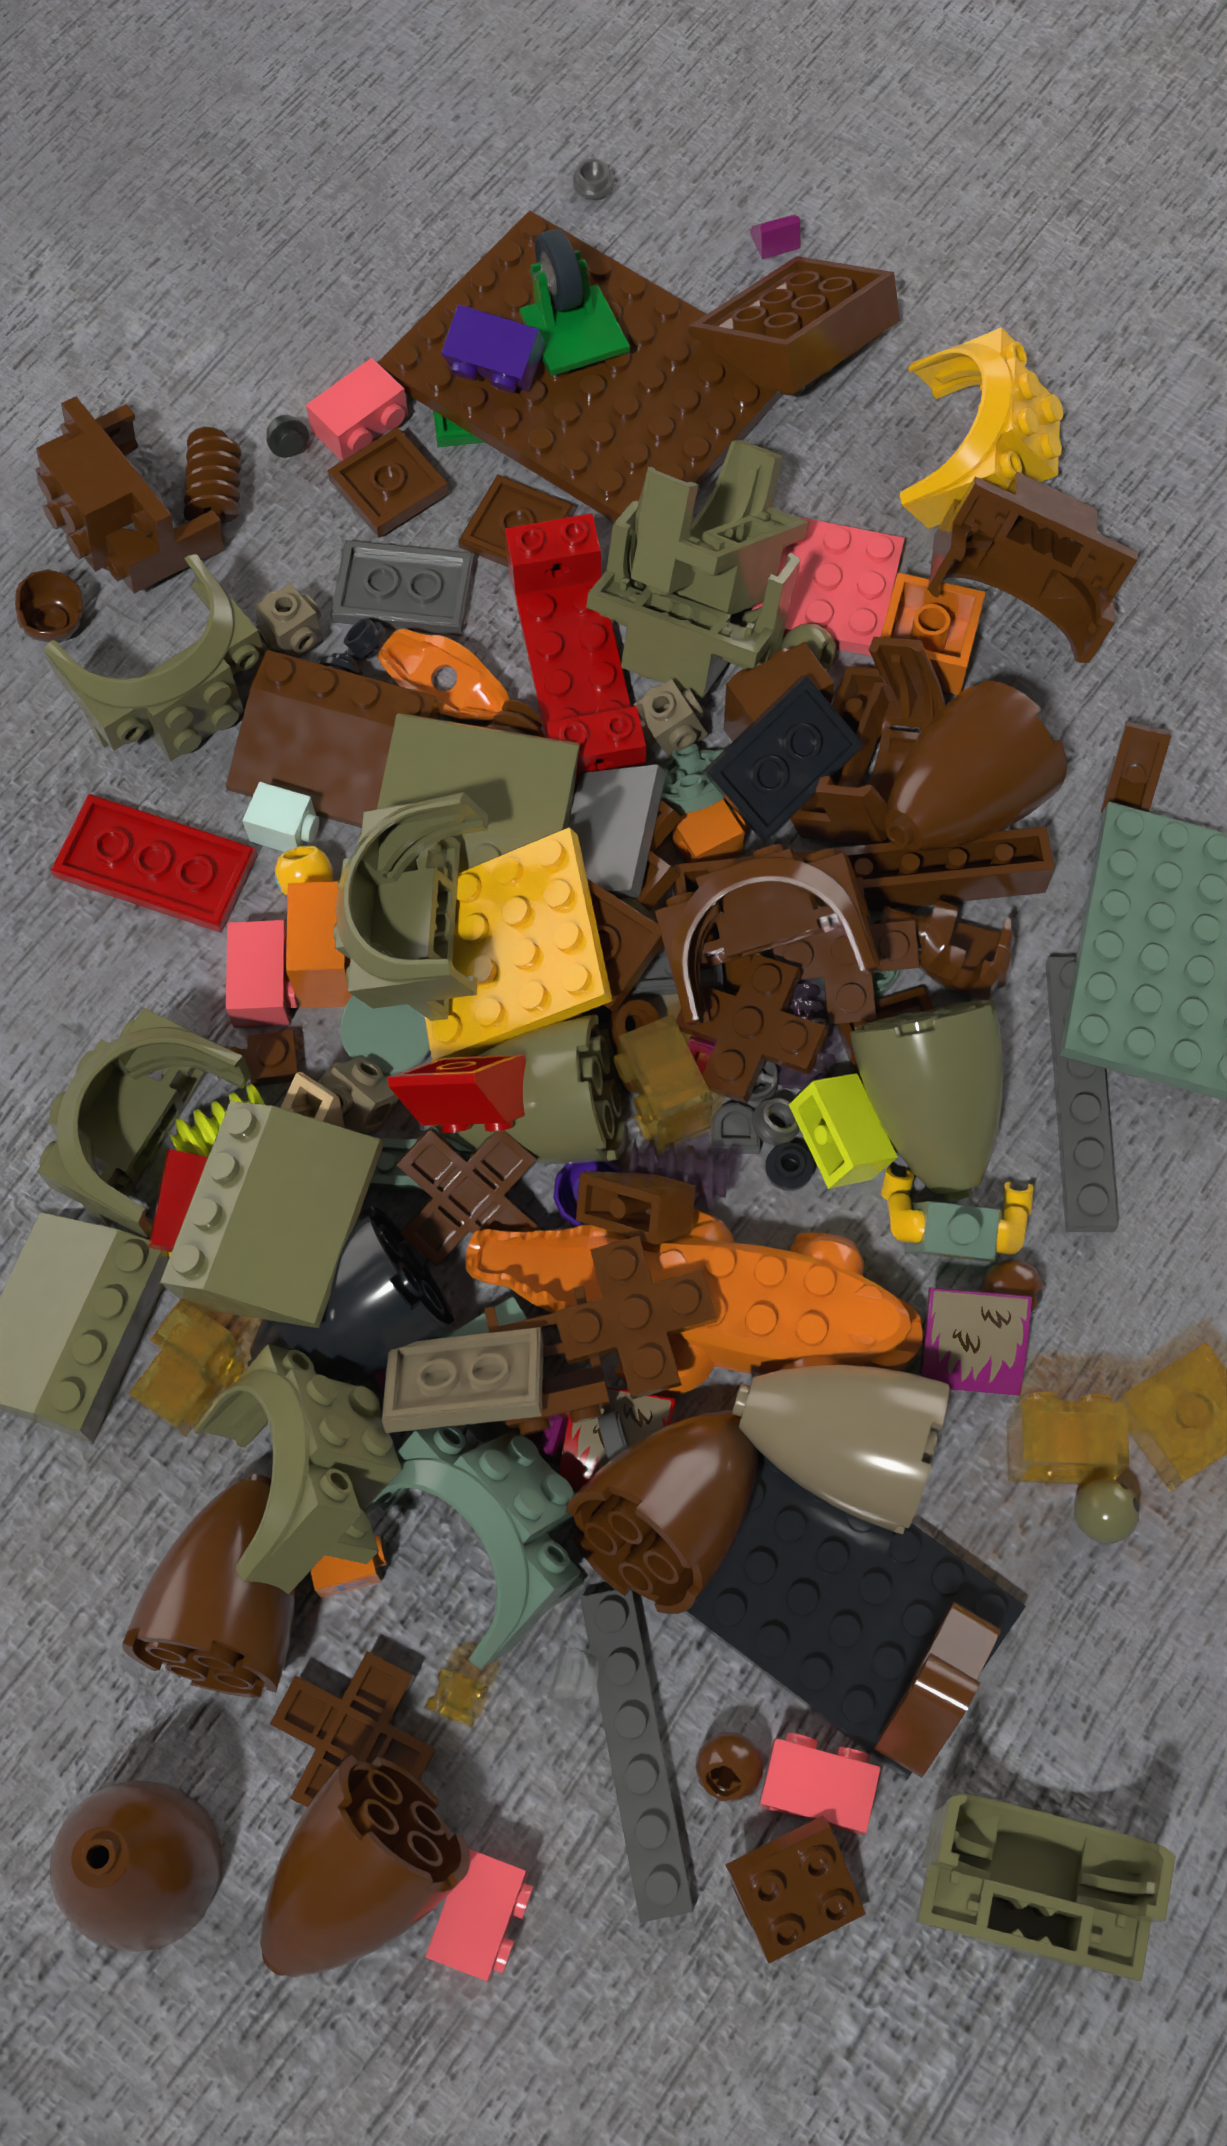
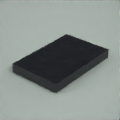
M800 676L702 772L760 840L766 841L816 793L815 791L821 777L830 776L831 778L864 744L808 676Z

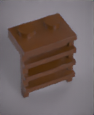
M584 1286L573 1288L577 1305L587 1303ZM495 1307L484 1309L489 1333L539 1327L544 1329L557 1326L554 1313L499 1326ZM562 1343L543 1347V1360L565 1355ZM600 1356L590 1359L591 1368L543 1379L542 1416L505 1420L507 1427L511 1430L520 1429L521 1435H528L551 1429L550 1421L570 1417L571 1423H579L602 1417L601 1409L609 1408L611 1404Z

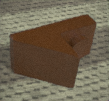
M1125 721L1116 756H1113L1101 813H1103L1108 802L1145 812L1150 811L1170 743L1171 731Z

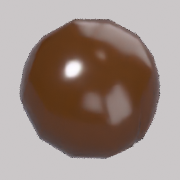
M49 569L30 573L16 588L15 611L19 627L24 630L26 635L38 641L51 642L55 640L57 642L69 639L80 627L83 616L82 593L79 586L65 573Z

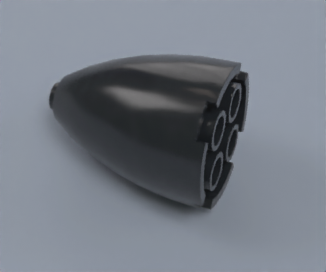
M370 1206L359 1214L357 1222L343 1247L335 1271L330 1298L319 1328L263 1319L250 1347L252 1359L248 1361V1367L262 1350L270 1344L304 1353L313 1363L316 1375H323L329 1379L344 1383L387 1369L388 1352L390 1350L417 1341L446 1338L454 1332L449 1324L455 1321L444 1293L428 1266H422L415 1253L407 1244H399L405 1240L400 1234V1228L383 1211L375 1206Z

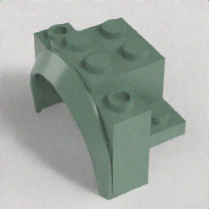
M454 1426L415 1430L396 1453L402 1470L365 1510L368 1513L381 1507L386 1512L395 1505L408 1488L418 1489L431 1493L450 1504L475 1530L490 1558L497 1590L496 1610L492 1624L468 1659L473 1665L482 1670L510 1652L548 1610L572 1596L584 1583L579 1577L581 1571L570 1560L566 1550L553 1541L574 1517L566 1510L569 1501L575 1493L569 1482L558 1475L541 1457L535 1444L521 1435L517 1429L475 1449H472L466 1443L463 1434Z

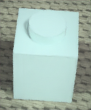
M262 782L258 783L242 820L250 842L283 852L305 846L306 842H313L319 827V817L315 814L310 796Z

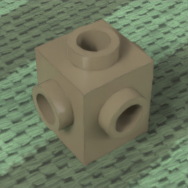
M291 583L278 591L268 593L260 603L254 606L259 623L256 629L259 632L261 642L267 649L271 650L273 648L277 653L299 658L323 642L318 618L321 617L318 606L308 594L301 596Z
M672 679L663 685L653 687L644 695V698L634 704L643 718L640 722L645 740L650 747L658 742L670 760L673 759V750L680 751L686 749L708 735L697 718L698 715L704 712L690 689L681 693Z
M362 1056L344 1063L337 1062L333 1064L321 1079V1084L325 1088L339 1096L344 1128L366 1135L382 1128L399 1099L388 1087V1079L382 1074L381 1069Z

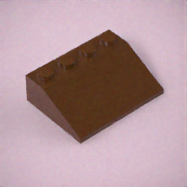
M796 256L689 325L690 333L759 386L779 390L784 395L797 394L803 391L807 384L817 377L829 373L833 366L846 357L855 355L859 348L872 339L881 337L885 330L900 321L895 274L891 271Z
M266 650L250 688L226 788L229 791L253 797L258 783H266L310 796L317 816L362 828L363 813L377 810L396 715L401 713L441 720L437 696Z

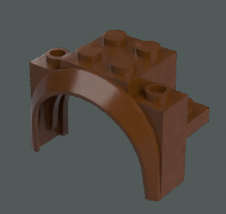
M77 396L61 403L64 423L60 427L63 435L36 448L40 467L36 468L38 484L47 499V504L43 505L45 515L54 529L61 528L65 532L67 542L78 559L85 558L95 572L102 568L110 571L116 581L123 580L133 594L189 567L185 561V557L197 554L201 560H204L224 551L221 520L213 510L173 528L171 513L126 459V455L138 448L133 425L135 414L127 404L94 419ZM133 523L137 531L123 527Z
M1016 472L1007 490L975 476L962 500L954 499L934 535L931 573L927 589L934 597L938 598L942 580L954 577L978 581L1002 590L1030 605L1053 622L1067 637L1075 661L1090 663L1115 624L1114 597L1137 562L1138 556L1137 551L1097 533V509L1019 472Z
M781 844L764 847L753 853L755 857L753 860L736 864L735 859H728L709 865L707 867L708 874L696 877L699 889L695 893L688 892L673 896L666 900L667 907L655 911L685 1024L699 1026L712 1022L701 985V970L839 928H845L859 968L863 971L864 975L882 971L867 921L871 919L867 902L860 896L850 858L844 852L836 854L834 848L817 851L806 856V864L804 859L791 848L783 850ZM815 896L824 901V907L818 908ZM715 923L720 935V939L715 940L713 934H709Z

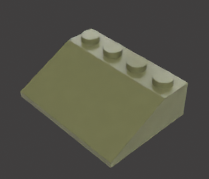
M398 713L395 719L377 810L464 792L489 815L488 830L453 836L461 843L458 871L460 873L568 828L580 744ZM416 857L408 866L418 868Z
M230 1101L160 1283L191 1308L319 1328L330 1298L340 1255L357 1222L384 1143L378 1138L275 1106Z
M40 1212L0 1296V1409L94 1444L164 1288L160 1281L169 1260L168 1252L148 1248L149 1240L119 1229Z

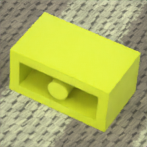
M857 1073L813 1081L788 1104L828 1189L872 1180L898 1158Z

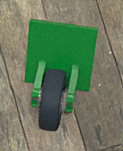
M552 229L537 235L535 239L536 263L530 265L535 303L519 308V314L525 325L539 329L546 343L541 358L550 376L630 352V345L598 284L589 285L585 259H581L580 250H573L569 239L561 229Z

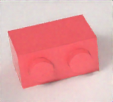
M370 358L306 404L311 432L341 461L364 448L386 431L399 426L404 418L408 416L405 389L373 358Z
M284 920L227 923L226 1011L233 1027L290 1025V1008H297L298 1003L286 972L287 928Z
M787 1733L785 1741L775 1738L758 1807L810 1822L824 1816L832 1828L861 1836L866 1834L881 1769L879 1766L868 1764L870 1755L846 1747H839L837 1755L817 1750V1740L795 1733Z
M468 1849L470 1856L469 1871L457 1887L447 1895L425 1958L488 1982L491 1981L494 1971L501 1974L505 1972L515 1941L506 1938L513 1916L523 1919L534 1886L525 1883L529 1874L526 1870Z

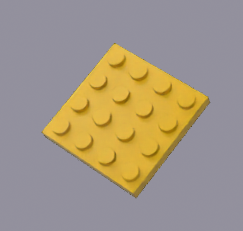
M570 827L458 873L452 965L453 968L464 976L473 975L478 979L477 995L450 998L448 1019L430 1021L425 1017L432 1061L439 1058L469 1057L525 1032L560 1022L613 1001L578 835Z

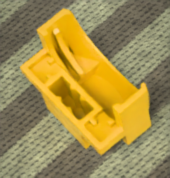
M1002 327L963 344L913 361L908 367L909 372H914L932 389V396L935 399L974 385H980V390L982 391L977 416L957 451L938 470L900 492L902 506L928 529L941 524L954 499L962 500L975 476L1004 490H1007L1016 472L1038 482L1058 476V461L1062 453L1059 439L1060 420L1063 418L1062 404L1056 395L1051 394L1039 382L1036 374L1025 367L1027 356L1024 347L1020 342L1015 341Z

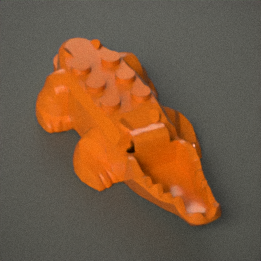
M693 1209L690 1234L657 1245L641 1240L653 1283L703 1270L717 1319L716 1323L668 1336L682 1385L651 1395L670 1397L691 1391L707 1380L714 1367L757 1376L782 1369L814 1365H854L900 1371L912 1363L921 1347L923 1331L920 1323L921 1318L917 1311L906 1301L896 1298L878 1284L864 1278V1260L857 1244L842 1236L826 1233H800L795 1237V1242L792 1243L789 1251L759 1245L740 1244L734 1242L732 1233L722 1220L712 1213L701 1209ZM593 1225L531 1232L478 1230L471 1236L467 1247L466 1270L474 1279L487 1284L509 1287L532 1304L554 1313L577 1305L573 1289L575 1287L584 1286L587 1302L603 1298L590 1249L632 1237ZM619 1359L620 1365L616 1367L615 1374L626 1382L621 1360Z

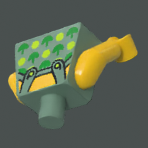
M886 1168L880 1195L887 1200L891 1232L898 1241L905 1242V1253L997 1264L999 1253L1011 1255L1017 1253L1022 1248L1025 1240L1028 1215L1032 1213L1034 1191L1032 1184H1028V1189L1025 1191H1016L1011 1189V1182H1006L1004 1185L1002 1208L1004 1213L1002 1214L1000 1210L928 1201L912 1203L909 1196L914 1173L906 1170L905 1177H898L891 1173V1168Z

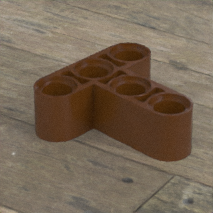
M953 1602L874 1749L922 1778L973 1700L980 1685L978 1677L995 1645L1001 1629L958 1603Z

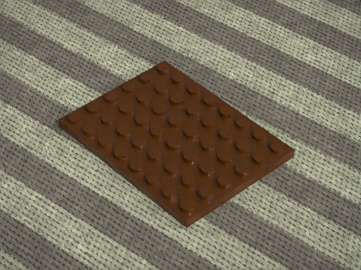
M529 210L377 363L405 389L406 394L613 522L621 516L632 501L640 500L648 467H653L656 471L684 482L696 483L699 488L725 460L731 442L733 440H743L783 394L779 390L759 386L690 333L689 325L705 316L706 313L564 230L562 231L569 239L573 250H580L581 260L585 259L589 285L598 284L630 345V352L554 376H550L542 358H540L530 391L516 388L514 393L491 385L490 379L476 375L475 380H468L451 372V367L441 353L458 304L524 324L519 314V308L535 303L530 265L536 263V236L542 232L561 228Z

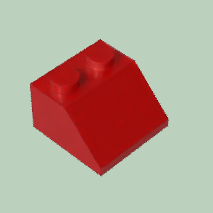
M525 1055L439 1058L388 1076V1087L422 1126L441 1125L442 1132L444 1133L466 1131L472 1128L471 1124H484L485 1131L490 1132L507 1130L514 1127V1120L525 1116L523 1104Z

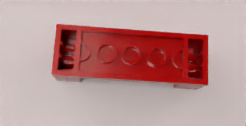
M593 514L505 528L508 569L544 735L546 738L580 744L573 794L576 793L580 773L646 766V743L637 706L631 707L611 619L600 616L599 612L586 608L588 592L602 577L601 549ZM560 567V570L552 571V568ZM597 759H603V763L595 764Z

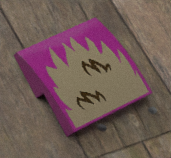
M929 1287L925 1336L922 1339L920 1376L947 1383L951 1390L1020 1396L1027 1354L1032 1297Z

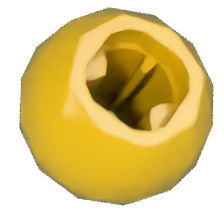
M300 846L290 849L278 857L275 865V882L285 896L288 894V883L333 881V868L325 852L315 846Z

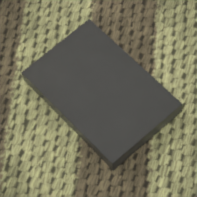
M345 540L330 613L332 622L355 625L361 619L369 618L373 623L379 622L384 628L462 636L475 563L474 553Z
M658 764L580 773L568 828L570 827L578 835L586 877L618 899L640 897L666 772Z

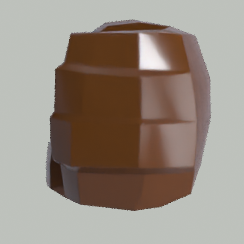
M939 899L936 900L933 913L927 914L926 918L885 905L880 923L915 920L918 950L921 951L919 969L934 982L975 1001L989 1000L997 989L1006 986L1011 968V953L1014 942L1010 918H1005L1001 932L998 933L955 921L959 907Z

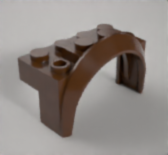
M873 637L869 652L877 669L846 667L832 707L852 729L864 746L831 778L830 776L821 777L815 791L816 793L790 817L800 837L860 845L887 842L885 815L896 775L920 734L945 707L941 685L921 640ZM893 725L906 726L908 728L918 727L922 732L897 731L888 728ZM881 736L880 747L871 777L867 785L860 787L877 740Z

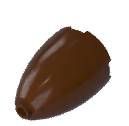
M984 681L978 686H972L960 692L926 726L909 750L896 775L885 815L886 833L890 841L896 846L910 851H935L962 846L1008 828L1053 797L1062 787L1066 777V755L1061 740L1053 741L1047 728L1037 717L1036 714L1041 708L1019 690L996 681Z
M721 1410L698 1414L667 1425L647 1435L618 1454L602 1467L569 1501L566 1511L574 1516L579 1531L573 1538L576 1546L591 1567L622 1595L626 1596L630 1590H633L641 1596L654 1601L657 1612L679 1614L692 1607L718 1572L744 1522L753 1493L758 1466V1449L738 1427L741 1419L740 1416L732 1414V1411Z
M250 1474L247 1479L236 1480L214 1497L192 1519L172 1544L147 1585L122 1643L123 1650L132 1659L153 1671H160L163 1663L169 1672L190 1679L191 1686L227 1695L260 1698L264 1687H267L266 1690L277 1692L292 1633L296 1587L288 1595L282 1589L270 1584L243 1581L236 1571L237 1563L254 1538L263 1518L269 1497L271 1478L259 1474Z
M350 1755L337 1767L317 1792L291 1834L270 1884L263 1912L260 1946L263 1952V1960L272 1972L280 1976L300 1977L323 1973L354 1962L380 1949L409 1930L429 1914L465 1878L469 1871L470 1856L464 1836L458 1833L451 1834L447 1825L435 1811L441 1801L416 1777L395 1763L379 1756L370 1764L357 1761L353 1755Z
M150 1781L119 1783L104 1788L82 1801L69 1814L61 1826L54 1841L50 1859V1879L53 1894L67 1920L81 1934L95 1943L129 1952L159 1949L189 1933L202 1920V1915L207 1910L214 1896L219 1877L222 1874L221 1842L216 1827L206 1810L185 1792L167 1784Z

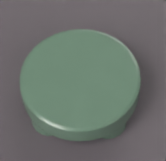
M692 744L680 751L673 750V759L660 766L666 772L660 800L678 814L695 812L724 798L702 771L724 750L699 751L696 744Z
M354 995L346 1003L340 1020V1035L343 1046L351 1059L362 1056L376 1064L385 1076H391L423 1064L430 1053L426 1022L423 1015L407 1004L372 1009Z

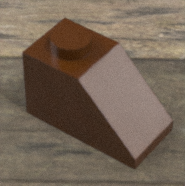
M584 1171L580 1173L576 1221L629 1237L639 1236L642 1241L657 1245L691 1233L696 1185L657 1174Z

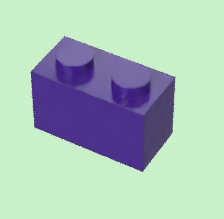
M458 304L441 355L451 367L453 374L468 380H475L476 375L490 379L491 385L514 393L516 388L530 391L546 342L537 328Z

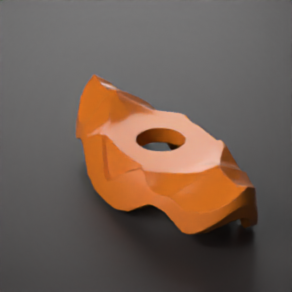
M399 629L391 634L379 651L378 659L393 680L401 687L437 696L439 713L459 719L492 722L494 715L502 711L504 702L510 699L503 685L472 652L447 637L424 635L408 629ZM444 667L453 668L457 674V681L454 687L448 691L437 690L434 686V676L437 671Z

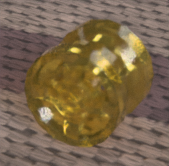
M441 1667L437 1675L439 1687L435 1695L428 1697L424 1708L454 1723L473 1728L477 1719L474 1713L478 1701L486 1697L489 1687L463 1674Z

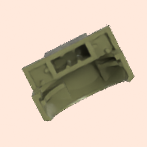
M733 440L715 487L692 524L691 519L698 484L684 482L656 471L653 467H648L636 513L635 534L637 547L631 578L646 584V588L655 594H674L730 615L747 608H752L754 605L763 602L768 578L771 574L777 576L783 549L788 545L805 539L809 522L772 507L783 456L743 440Z
M632 501L613 524L607 571L588 592L586 606L588 609L599 612L600 616L614 620L620 625L627 627L621 668L635 672L641 677L654 679L662 683L672 679L682 692L690 689L692 694L704 697L728 662L736 664L742 669L750 668L751 670L767 662L775 652L781 649L794 583L801 559L789 553L781 573L778 576L771 574L768 578L763 606L747 612L730 615L674 594H655L646 588V584L631 578L637 547L635 520L639 501Z
M197 554L185 557V561L194 572L196 582L191 584L192 590L210 611L205 631L199 641L144 676L130 679H115L91 673L77 664L55 640L49 642L43 649L55 676L84 712L94 736L103 748L109 745L115 751L124 744L135 742L143 735L144 731H147L167 758L172 761L181 754L191 753L203 740L219 730L228 729L240 716L244 715V709L233 675L238 671L249 669L260 657L265 655L259 632L207 569Z
M464 792L417 803L364 812L362 832L358 837V845L350 858L343 859L342 875L338 882L336 900L337 923L334 926L333 932L335 949L351 959L346 972L348 992L372 1009L407 1004L430 1021L448 1019L450 998L477 995L478 979L473 975L464 976L453 968L452 965L461 844L453 836L488 830L489 815ZM416 857L418 870L403 872Z
M143 1007L136 1020L131 1019L124 1026L118 1039L110 1043L100 1039L95 1049L88 1051L82 1057L78 1064L76 1075L73 1077L67 1090L61 1092L55 1098L50 1109V1117L47 1121L56 1132L57 1141L50 1142L44 1149L37 1172L50 1188L82 1204L93 1220L107 1227H110L113 1221L150 1239L153 1220L144 1216L146 1209L129 1199V1196L174 1127L175 1120L180 1117L207 1073H211L241 1089L245 1087L251 1077V1073L244 1057ZM163 1069L161 1082L146 1075ZM96 1167L103 1170L101 1175L97 1173Z
M270 1344L262 1350L240 1378L231 1384L195 1424L194 1433L200 1434L205 1432L234 1439L237 1446L246 1448L259 1431L269 1422L273 1446V1468L269 1497L259 1528L237 1563L236 1571L243 1581L270 1584L282 1589L289 1595L324 1555L367 1564L377 1554L379 1550L365 1509L402 1469L393 1446V1440L390 1434L385 1432L382 1423L383 1414L375 1391L363 1386H354L332 1380L323 1375H316L313 1363L304 1353Z
M958 1793L949 1797L944 1806L932 1813L922 1867L926 1868L916 1923L963 1935L962 1938L1062 1965L1070 1967L1082 1966L1123 1978L1142 1981L1151 1923L1166 1921L1176 1856L1166 1847L1140 1838L985 1797Z

